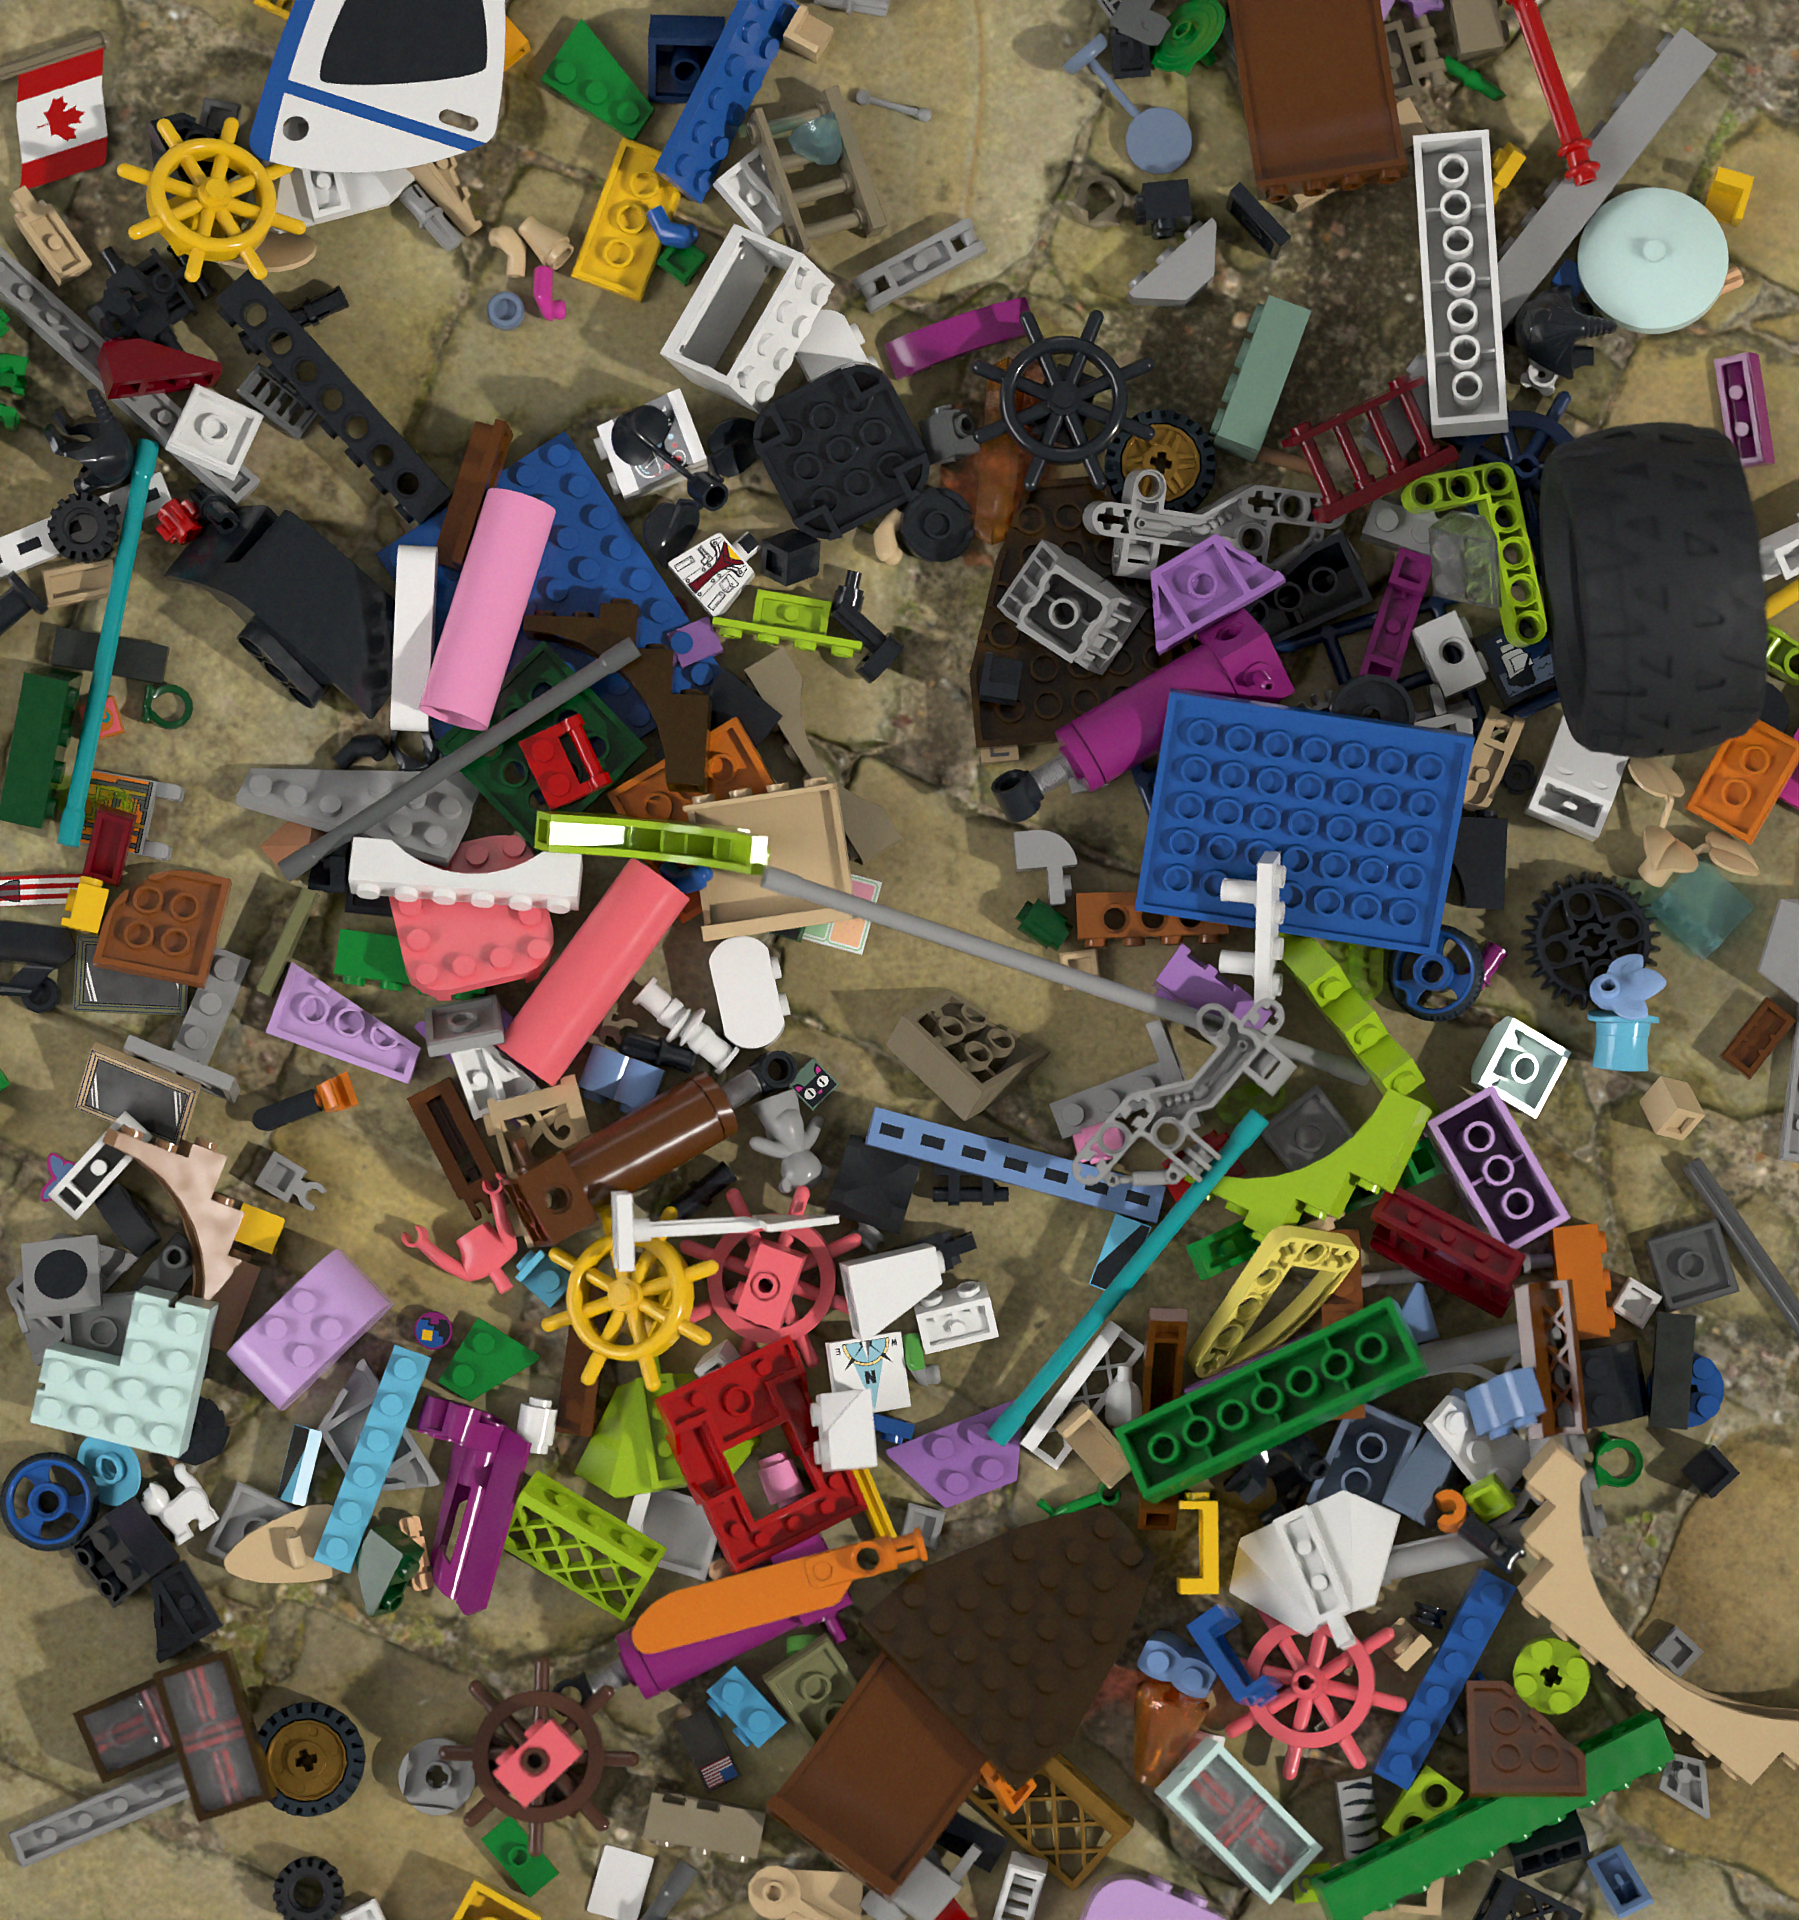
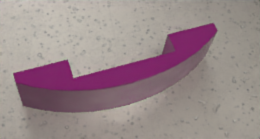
M1026 297L969 311L926 326L884 344L896 381L930 370L933 365L998 343L1004 345L1027 337L1019 319L1022 312L1030 311Z
M1399 548L1358 676L1374 674L1390 677L1397 682L1402 660L1428 585L1435 558L1405 548Z

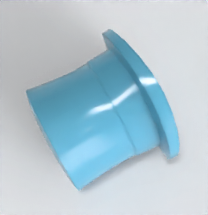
M1601 1008V1010L1592 1009L1588 1012L1587 1019L1596 1022V1045L1592 1067L1623 1072L1649 1070L1648 1037L1651 1024L1659 1023V1017L1648 1015L1644 1019L1627 1020L1619 1017L1614 1010H1604Z

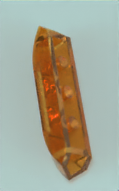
M1008 356L993 365L1007 370L1013 359ZM989 379L987 381L984 426L1001 419L999 411L1001 384ZM1015 390L1014 398L1016 412L1023 410L1024 393ZM1007 433L982 443L974 535L990 545L1005 541L1014 513L1019 448L1013 443Z

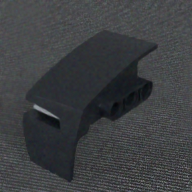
M247 505L230 509L239 518V521H234L238 524V527L230 534H221L211 522H206L202 527L201 533L187 545L163 576L170 581L201 587L211 593L220 603L230 607L246 623V626L237 636L238 642L303 706L310 709L315 708L332 685H334L369 719H373L390 697L392 690L395 599L334 545L289 510H284L278 517L266 505Z

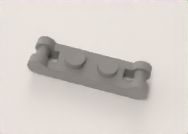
M969 217L957 222L855 277L852 282L857 291L863 292L867 300L865 306L869 313L872 314L883 309L895 300L984 255L988 249L983 240L979 241L973 231L976 227L971 218ZM960 238L965 248L956 252L951 241ZM884 277L889 289L880 293L875 282Z

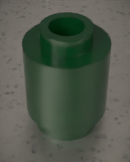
M1039 898L1034 904L1027 900L1015 918L1021 923L1017 930L1045 949L1050 947L1056 952L1073 928L1072 925L1066 922L1067 917Z

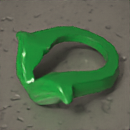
M1602 1431L1593 1446L1592 1453L1594 1459L1590 1466L1594 1470L1598 1489L1602 1485L1627 1487L1635 1483L1643 1469V1456L1640 1449L1632 1441L1609 1438L1607 1433ZM1615 1448H1625L1635 1458L1634 1471L1623 1479L1612 1477L1598 1465L1599 1456Z

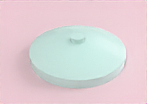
M1666 188L1635 189L1609 200L1588 221L1578 248L1577 270L1579 281L1585 296L1596 311L1607 320L1610 319L1616 322L1619 327L1645 334L1672 332L1697 321L1718 299L1725 284L1728 271V247L1724 233L1715 217L1707 208L1692 197Z

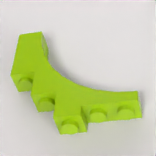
M537 810L534 848L546 852L668 861L762 876L765 866L769 861L770 851L767 837L750 833V829L734 825L692 824L681 820L634 818L623 814Z
M1278 932V937L1284 939L1283 957L1281 960H1278V964L1329 1022L1365 1069L1384 1096L1387 1090L1391 1089L1424 1104L1432 1110L1428 1121L1440 1115L1442 1112L1424 1084L1425 1079L1412 1057L1387 1032L1376 1011L1351 986L1339 964L1313 937Z
M1388 1089L1368 1121L1350 1140L1329 1156L1303 1169L1275 1177L1243 1179L1223 1176L1205 1200L1213 1203L1215 1197L1227 1201L1225 1208L1244 1217L1243 1225L1254 1231L1251 1238L1261 1243L1267 1234L1278 1226H1296L1303 1210L1325 1221L1327 1215L1340 1220L1356 1184L1377 1195L1380 1189L1393 1194L1432 1110L1414 1099ZM1189 1174L1184 1178L1190 1184L1195 1181Z

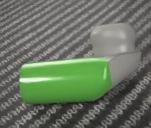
M910 1333L904 1335L902 1342L905 1363L918 1384L923 1387H929L928 1384L940 1383L939 1365L934 1363L925 1366L920 1334Z

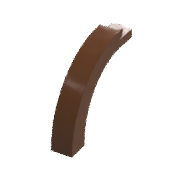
M1170 1306L1149 1308L1143 1360L1142 1415L1181 1397L1188 1309H1176ZM1138 1487V1529L1176 1531L1178 1493L1153 1504L1143 1498Z

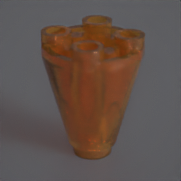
M1149 1677V1681L1137 1683L1135 1689L1133 1742L1135 1780L1148 1786L1158 1787L1174 1771L1208 1715L1210 1704L1206 1701L1207 1697L1204 1699L1190 1697L1179 1691L1172 1685L1171 1681H1160Z

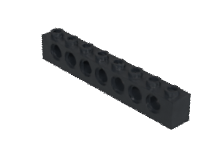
M249 269L216 298V301L222 306L217 310L219 315L230 327L233 328L238 324L247 335L242 340L257 356L264 352L273 362L268 366V369L282 384L287 380L292 383L298 390L293 395L295 399L308 412L314 408L321 415L323 420L318 424L333 440L340 436L349 446L344 451L345 454L358 468L363 464L368 467L374 474L369 480L384 496L390 492L397 499L399 504L395 506V509L409 524L416 520L421 525L451 499L453 492L266 285L261 280L253 277ZM254 306H263L266 311V319L259 326H251L247 320V314ZM279 334H288L292 340V346L285 354H276L273 350V340ZM305 362H313L317 367V375L310 382H302L298 377V369ZM330 390H339L343 397L341 406L336 410H327L323 404L324 395ZM355 418H364L368 424L366 435L359 439L352 438L348 430L350 422ZM380 446H389L394 454L392 462L385 467L378 466L374 461V453ZM405 474H415L419 480L417 491L410 495L403 494L399 488L400 479Z

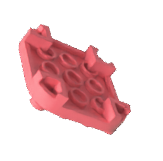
M494 835L461 842L448 868L418 860L445 871L481 874L512 868L534 858V854L520 836ZM389 896L406 975L412 987L415 986L422 993L436 997L437 1001H451V995L524 978L527 984L540 978L539 974L550 964L553 955H555L554 930L547 908L532 907L527 911H519L510 908L509 905L494 904L489 908H480L472 905L470 902L455 901L452 905H442L435 903L431 899L417 898L414 902H403Z

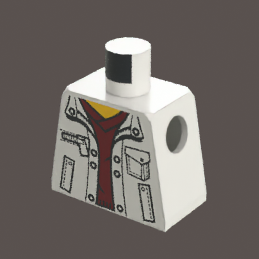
M748 531L732 545L719 532L668 563V567L712 619L714 616L721 618L755 577L754 571L746 561L761 549V546Z

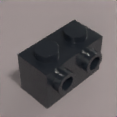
M1188 179L1143 183L1141 194L1135 195V203L1133 204L1135 225H1142L1143 236L1152 235L1153 240H1166L1175 237L1174 233L1188 231L1192 217Z

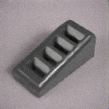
M260 363L254 367L237 390L240 398L298 441L319 415L312 408L309 412L306 410L294 426L289 424V420L299 407L302 406L293 396L297 391L287 383L282 384L270 370ZM265 378L268 383L257 397L253 396L251 393L261 380ZM277 387L281 390L269 407L266 406L264 402ZM290 397L293 399V402L280 417L277 411L287 398Z

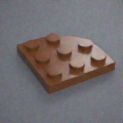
M171 870L147 876L148 879L129 890L123 891L105 916L93 958L94 967L205 989L232 887L231 879L194 871Z

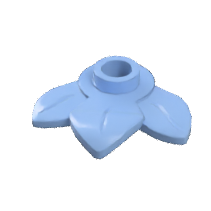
M1628 954L1617 958L1610 964L1606 974H1602L1592 981L1590 996L1597 1006L1604 1010H1614L1623 1019H1644L1648 1017L1645 1000L1659 993L1666 986V980L1658 972L1649 968H1643L1644 961L1642 955ZM1606 988H1614L1612 991H1604Z

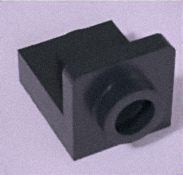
M1110 27L1109 37L1111 39L1113 79L1151 77L1150 45H1146L1118 32L1119 29L1115 27Z
M351 841L324 857V861H319L316 866L311 868L308 889L327 893H345L349 876Z

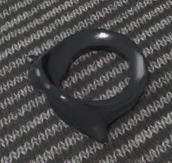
M431 727L429 732H421L422 745L424 747L423 753L426 757V761L422 763L400 750L398 737L401 731H392L389 746L392 755L399 765L398 771H424L439 760L440 750L434 745L439 740H436Z

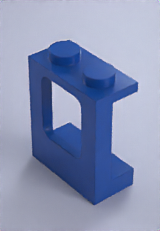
M1216 1604L1186 1627L1238 1704L1252 1707L1256 1704L1259 1708L1264 1707L1278 1697L1276 1690L1284 1684L1280 1678L1267 1675L1261 1676L1256 1681L1253 1680L1223 1635L1242 1621L1234 1609Z

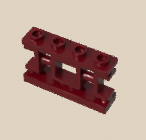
M1398 1186L1395 1187L1393 1194L1385 1191L1371 1213V1219L1379 1224L1372 1233L1373 1238L1369 1243V1249L1498 1319L1503 1318L1515 1298L1514 1285L1516 1284L1514 1282L1520 1274V1268L1525 1261L1526 1255Z

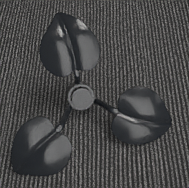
M640 405L622 412L621 416L616 419L611 432V442L615 454L622 461L629 465L639 466L647 461L653 451L688 479L687 491L693 499L680 498L676 505L671 502L660 503L649 513L643 525L644 541L663 568H668V563L684 551L695 535L700 522L699 510L704 507L709 511H716L727 502L729 491L726 485L723 484L724 478L721 476H737L745 471L756 459L757 452L753 442L754 420L732 417L718 423L707 438V446L712 452L707 456V463L711 474L706 471L692 474L657 446L665 439L669 427L668 419L662 410L653 405Z

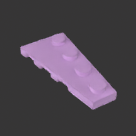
M293 962L290 964L265 1032L409 1084L422 1050V1048Z

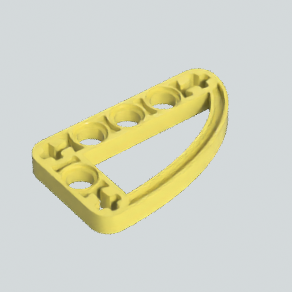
M1281 1225L1271 1230L1191 1348L1187 1361L1197 1376L1206 1378L1277 1347L1301 1328L1333 1294L1357 1262L1359 1251L1349 1236L1291 1225ZM1314 1245H1317L1315 1249L1305 1254V1252L1309 1248H1311ZM1291 1266L1320 1270L1306 1288L1275 1319L1256 1334L1240 1343ZM1270 1269L1267 1274L1257 1278L1262 1272ZM1251 1298L1246 1304L1239 1306L1244 1300ZM1232 1326V1328L1229 1331L1222 1335H1219L1223 1330Z

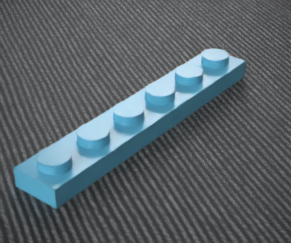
M394 1345L314 1556V1561L348 1574L351 1573L432 1359L431 1357L399 1345Z

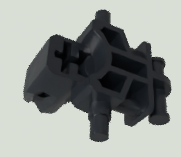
M169 245L167 251L172 253L181 266L180 269L171 273L154 247L149 250L152 255L135 267L129 263L126 264L123 259H120L112 246L105 248L100 253V256L108 266L107 270L112 276L105 282L107 289L104 290L103 297L94 304L88 305L86 312L106 341L116 337L128 339L135 333H138L144 340L185 352L177 341L178 337L174 333V325L191 313L194 316L199 314L182 286L189 282L185 278L189 255L183 254L177 257ZM202 266L199 279L192 283L201 295V300L206 301L213 297L218 290L211 285L202 272L204 267ZM115 320L122 326L118 331L111 325Z

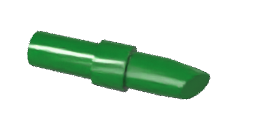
M1448 55L1444 59L1446 72L1462 81V84L1473 91L1475 89L1493 101H1499L1507 96L1500 88L1483 78V75L1473 68H1467Z

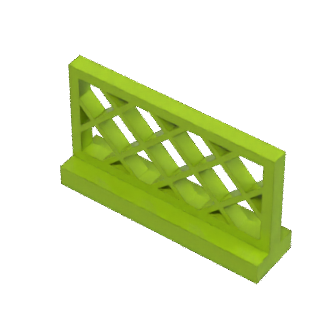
M538 1470L535 1471L517 1499L503 1547L506 1551L624 1622L668 1549ZM524 1506L541 1515L542 1519L529 1520ZM557 1526L574 1535L575 1538L562 1540ZM547 1528L552 1541L539 1542L534 1529ZM523 1530L528 1543L521 1544L508 1535L511 1531ZM590 1546L604 1553L608 1558L595 1559ZM579 1547L584 1561L572 1562L566 1549ZM556 1550L561 1563L554 1564L547 1560L543 1551ZM622 1566L627 1567L642 1577L627 1579ZM612 1567L617 1580L604 1582L599 1569ZM589 1570L594 1583H585L580 1580L576 1571ZM622 1590L627 1602L626 1605L623 1606L613 1600L608 1591Z

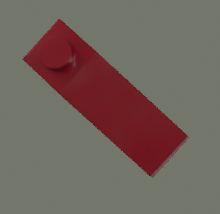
M116 337L103 342L97 357V364L107 400L192 390L195 383L205 388L216 387L223 370L220 362L141 338L127 340L125 337Z

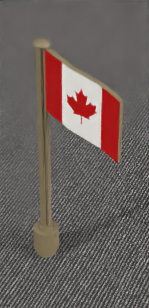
M100 29L101 33L0 65V82L18 77L16 117L22 157L20 188L26 186L28 190H32L105 166L108 149V129L102 88L105 48L109 51L112 46L111 37L106 30Z

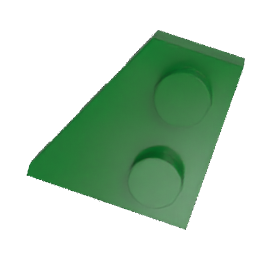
M478 1317L438 1382L467 1401L472 1402L518 1372L536 1363L541 1356Z

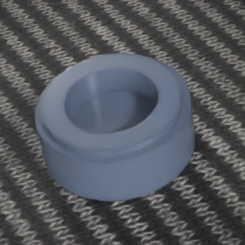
M506 291L499 292L489 300L487 315L495 328L502 331H510L516 329L523 322L525 308L522 300L516 294Z

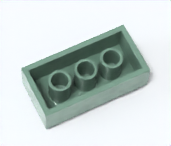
M1268 295L1264 305L1257 303L1247 328V332L1253 333L1252 339L1244 338L1234 364L1235 367L1240 368L1239 374L1231 373L1221 401L1228 404L1225 410L1218 408L1208 436L1215 438L1212 444L1215 450L1254 463L1264 441L1311 310Z

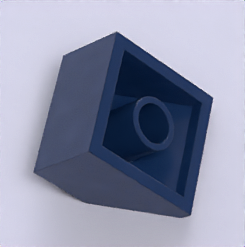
M650 14L648 33V102L687 104L725 28V17Z

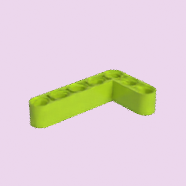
M1494 462L1427 475L1409 483L1403 489L1401 502L1404 508L1414 515L1477 504L1505 637L1512 646L1517 648H1525L1540 642L1547 632V623L1513 469L1503 462ZM1489 472L1499 476L1501 480L1500 490H1494L1489 486L1487 482ZM1452 480H1459L1464 484V497H1458L1452 492ZM1416 487H1423L1428 491L1429 502L1427 505L1417 501L1415 497ZM1497 509L1507 513L1509 517L1508 527H1502L1496 522L1495 513ZM1505 546L1513 548L1517 554V560L1514 565L1508 563L1503 557ZM1513 583L1521 585L1524 589L1525 597L1522 602L1515 600L1511 594ZM1521 620L1529 622L1532 626L1533 633L1530 639L1520 634L1519 623Z

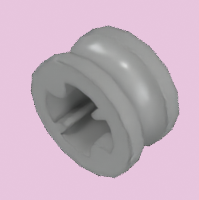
M858 1222L859 1228L851 1230L849 1234H860L862 1237L861 1244L876 1254L878 1252L877 1245L885 1243L887 1238L874 1227Z

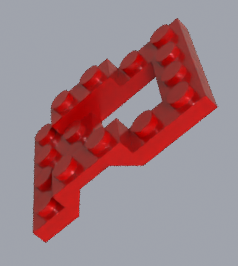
M790 1335L783 1336L653 1399L668 1431V1434L665 1435L696 1505H702L732 1574H738L868 1509L851 1470L822 1472V1465L815 1464L814 1442L819 1440L818 1426H812L810 1406L813 1401L808 1392L806 1370ZM780 1424L794 1456H800L815 1491L754 1521L723 1452Z

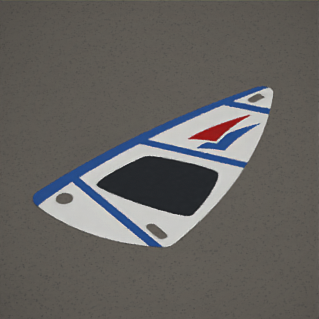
M295 0L259 102L250 133L249 143L251 150L260 159L289 167L336 173H366L404 169L437 162L484 145L494 136L498 122L505 60V0ZM445 109L477 119L478 127L474 131L442 123L439 120V114ZM294 116L304 118L309 126L307 135L298 141L289 140L283 133L284 123L287 119Z

